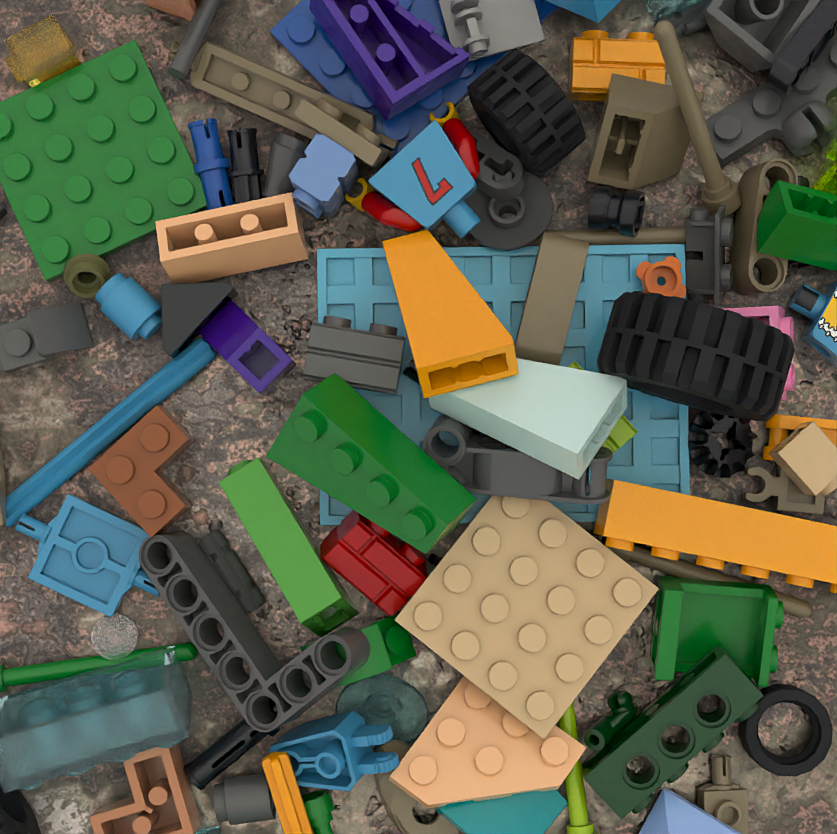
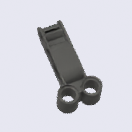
M441 414L435 420L424 438V452L470 493L592 505L602 504L610 499V492L606 489L607 462L613 458V452L603 446L600 447L590 462L591 479L589 484V465L580 479H576L488 435L474 434L473 428L445 414ZM439 432H451L458 439L459 445L450 446L445 444L439 437Z

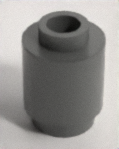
M265 773L225 778L224 783L214 785L213 799L218 822L229 821L230 825L276 818V808Z

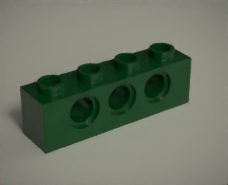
M718 644L640 712L602 750L596 751L583 762V778L621 820L630 812L633 814L639 813L652 801L654 797L653 792L665 781L668 783L675 782L686 772L689 767L687 762L700 751L706 753L716 747L724 737L723 731L735 720L742 722L748 719L758 709V700L764 695L748 674ZM713 694L721 698L718 708L712 712L706 713L697 709L698 702L706 695ZM677 725L686 729L684 737L678 742L669 743L662 739L663 732L670 726ZM642 756L651 761L649 768L641 773H634L626 768L629 761L635 757Z

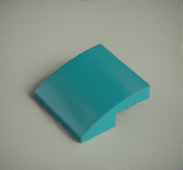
M538 790L489 800L446 804V806L438 807V813L463 834H545L568 805V802L557 790L543 792Z

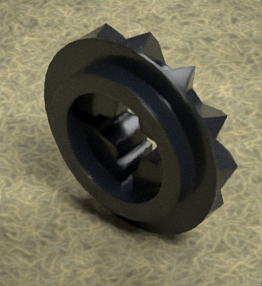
M702 410L693 420L688 434V448L695 465L705 474L720 478H730L731 475L744 471L748 459L755 456L752 451L753 440L758 437L751 431L749 425L751 420ZM727 433V438L732 441L734 448L722 449V444L711 434Z

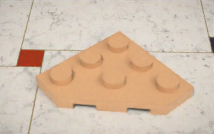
M464 676L401 760L399 767H396L392 772L389 780L427 809L446 806V804L489 800L538 790L539 792L556 790L561 786L586 747L556 725L543 739Z

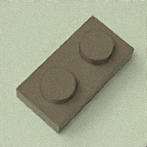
M322 98L318 100L316 105L302 99L293 114L294 116L341 145L370 166L380 169L389 152L379 147L383 140L381 136L360 123L353 130L340 121L344 112Z

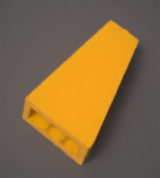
M429 230L382 241L424 398L519 374L512 336Z

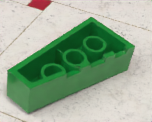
M336 373L302 394L266 455L269 459L424 554H427L457 527L477 500Z

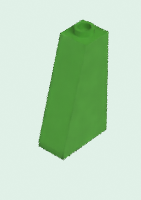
M259 457L253 461L245 460L233 466L228 471V476L219 481V484L300 623L321 638L358 615L357 608L332 568L320 559L319 547L270 469Z

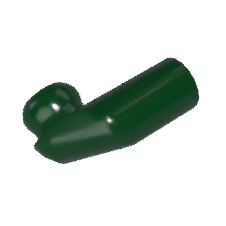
M618 691L608 697L607 703L611 710L584 733V742L589 749L593 751L602 750L636 717L637 704L632 702V696L628 691Z

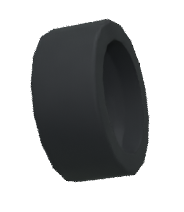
M773 684L760 689L764 696L758 700V709L748 719L739 722L738 734L744 750L760 767L778 776L796 777L812 771L825 759L832 744L833 726L827 709L815 696L793 685ZM781 702L800 706L808 714L812 724V736L807 747L799 754L790 757H778L768 752L761 744L758 735V724L763 713L772 705Z

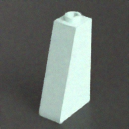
M516 358L519 373L517 375L428 397L430 408L576 479H580L627 408V380L619 376Z

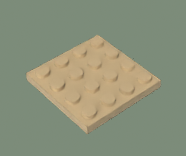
M492 495L394 620L540 737L545 739L659 588L549 501Z

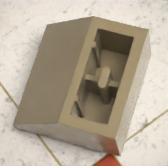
M612 73L591 149L587 181L635 190L680 173L691 138L673 86ZM695 91L701 107L704 93Z

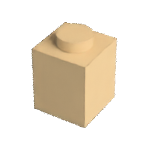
M814 421L802 423L768 453L804 495L816 496L818 493H821L823 496H826L837 488V447Z

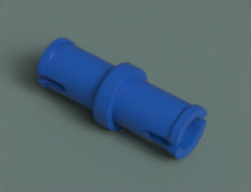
M203 119L189 123L188 129L191 133L197 164L193 165L195 175H199L201 178L207 210L234 205L227 170L231 167L229 158H224L217 129V119H206L205 124H203Z

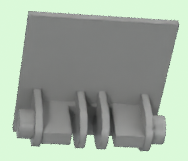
M438 0L450 44L456 49L461 47L470 54L468 62L545 41L534 0Z

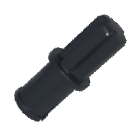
M241 128L240 132H237V129L227 131L232 172L228 173V178H233L236 204L262 199L260 176L265 174L264 169H259L256 128Z

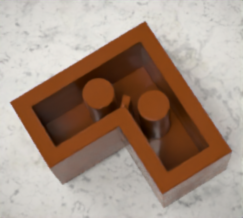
M156 405L95 461L88 470L152 538L154 535L164 533L193 506L163 471L196 440L166 407Z

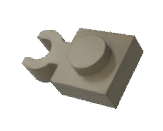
M778 464L776 477H773L766 469L760 467H750L744 470V475L757 476L762 484L761 489L757 493H742L744 500L762 502L770 496H774L773 510L823 514L825 496L821 493H818L816 496L804 495Z

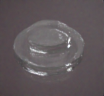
M115 614L109 617L106 615L94 625L91 633V642L95 651L101 657L107 660H120L130 655L136 648L138 631L134 622L127 616Z

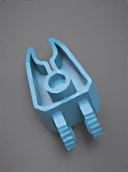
M354 710L305 722L286 732L269 747L270 753L278 751L287 752L288 755H291L290 761L298 786L350 791L365 774L386 773L400 765L398 754L394 753V751H372L371 745L385 744V742H389L392 739L393 734L390 725H366L365 719Z

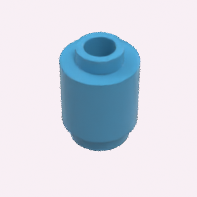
M121 273L114 275L101 287L95 296V300L101 305L100 311L132 341L140 336L147 340L162 326V318L160 317L162 305L132 277L127 279Z

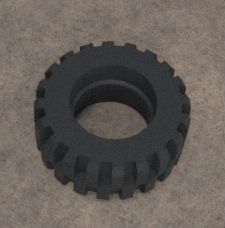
M633 291L632 293H623L614 301L598 355L597 366L599 373L619 376L627 380L628 388L651 396L720 415H728L745 420L768 421L778 411L795 349L792 339L788 334L782 333L781 330L765 325L764 322L754 318H748L739 313L716 308L713 305L702 302L689 301L685 298Z

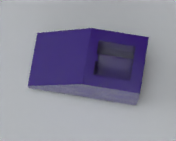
M232 300L199 332L263 396H266L296 365Z

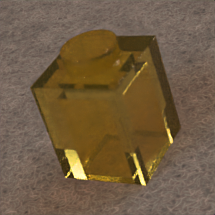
M53 14L4 39L11 55L5 58V61L18 83L25 80L33 87L82 64L64 28Z

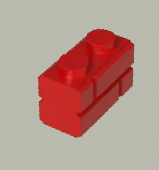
M354 510L320 544V559L389 617L393 616L407 602V599L415 594L428 577L426 564L424 563L427 559L423 552L406 542L402 544L389 531Z

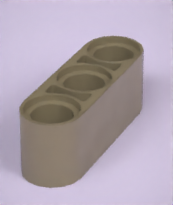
M773 159L747 169L740 180L739 194L742 202L736 210L729 264L733 265L732 288L744 296L773 292L781 287L787 275L788 259L760 253L757 249L758 221L764 202L770 192L765 185V174L771 178L773 186L777 180L798 185V175L795 168L784 159ZM754 264L761 270L760 283L753 276Z
M543 232L514 343L516 358L559 366L587 258L589 242Z

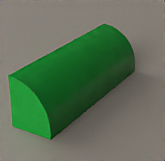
M777 180L770 190L760 213L757 227L758 252L837 271V195Z

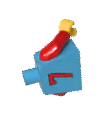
M452 102L445 103L449 114L442 119L435 118L432 112L429 113L432 123L373 175L368 182L363 178H358L357 182L363 186L362 193L356 198H352L346 193L345 199L357 210L366 212L382 225L412 233L424 228L430 232L444 220L460 239L470 233L482 221L465 202L477 189L475 179L480 173V164L475 138L461 121Z

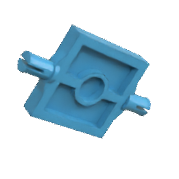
M67 494L58 515L48 525L28 516L26 513L20 517L19 521L22 523L16 525L15 531L40 541L38 557L28 576L29 579L109 617L116 615L124 595L133 586L155 595L157 598L159 597L160 593L154 585L150 584L152 581L142 569L139 561L140 546L146 538L150 537L141 526L73 494Z

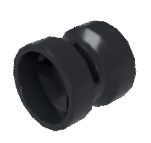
M598 184L593 191L589 206V229L604 232L612 225V228L618 230L621 235L635 238L638 235L643 220L645 193L628 190L625 193H619L617 196V192L612 186Z

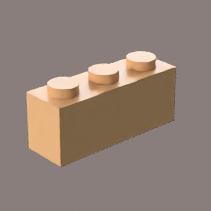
M292 192L155 221L160 262L173 284L198 283L309 259L302 218L295 199L291 196Z

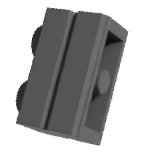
M324 316L323 324L312 322L302 378L304 380L320 383L336 373L352 388L397 395L406 341L405 337L397 336L398 328L370 323L369 331L350 328L351 320L334 316Z

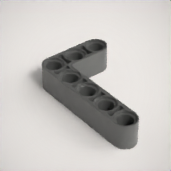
M172 531L157 534L152 538H146L140 546L139 561L143 570L246 722L254 730L270 732L295 720L363 667L369 659L370 643L366 635L360 630L351 627L340 629L319 638L282 667L196 540L189 533ZM167 546L171 550V561L168 559L166 555ZM192 583L197 588V599L192 594ZM217 621H219L223 626V637L219 634L217 630ZM337 642L346 651V662H343L336 653ZM243 659H245L250 666V676L245 672L243 668ZM303 670L311 678V689L304 684L302 679ZM269 698L276 703L277 715L271 711Z

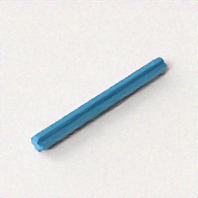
M202 337L196 339L6 497V527L17 523L24 513L28 514L139 422L156 405L163 402L210 363L217 354L207 340Z

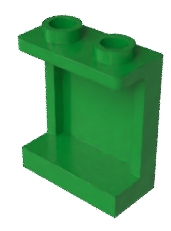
M659 576V590L657 591L649 661L654 679L674 681L675 672L686 673L720 644L748 676L754 679L757 687H767L769 673H775L778 665V649L776 645H773L775 629H781L784 618L783 602L778 601V597L771 586Z

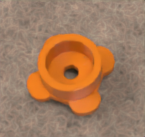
M668 256L664 261L654 264L644 261L637 266L635 273L637 278L641 280L643 293L649 294L651 292L684 298L686 295V287L682 284L680 272L681 263L677 258ZM659 277L665 279V284L663 286H659L657 284V279Z

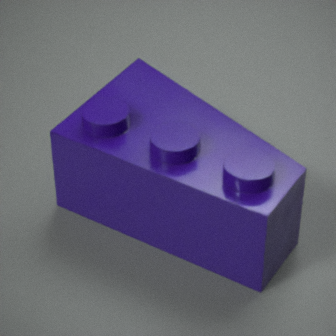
M310 0V11L386 122L461 76L471 56L461 47L457 49L434 32L435 27L425 19L420 21L399 4V0Z

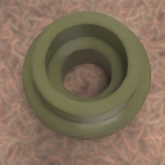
M88 253L78 254L70 258L65 264L64 281L75 295L83 298H92L96 296L101 287L110 279V268L106 261L97 255ZM81 272H91L93 274L86 275Z

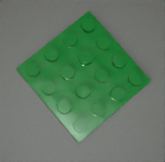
M136 40L0 102V183L45 281L50 283L63 277L65 264L70 258L78 254L88 253L104 258L157 233L155 221L207 210L201 178L199 175H195L192 158Z

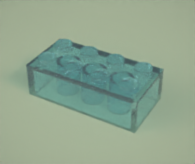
M175 645L1 697L0 784L3 792L7 793L17 789L31 790L39 787L46 780L63 775L77 776L85 773L92 766L109 761L123 762L131 759L139 752L155 747L169 748L190 737L192 690Z

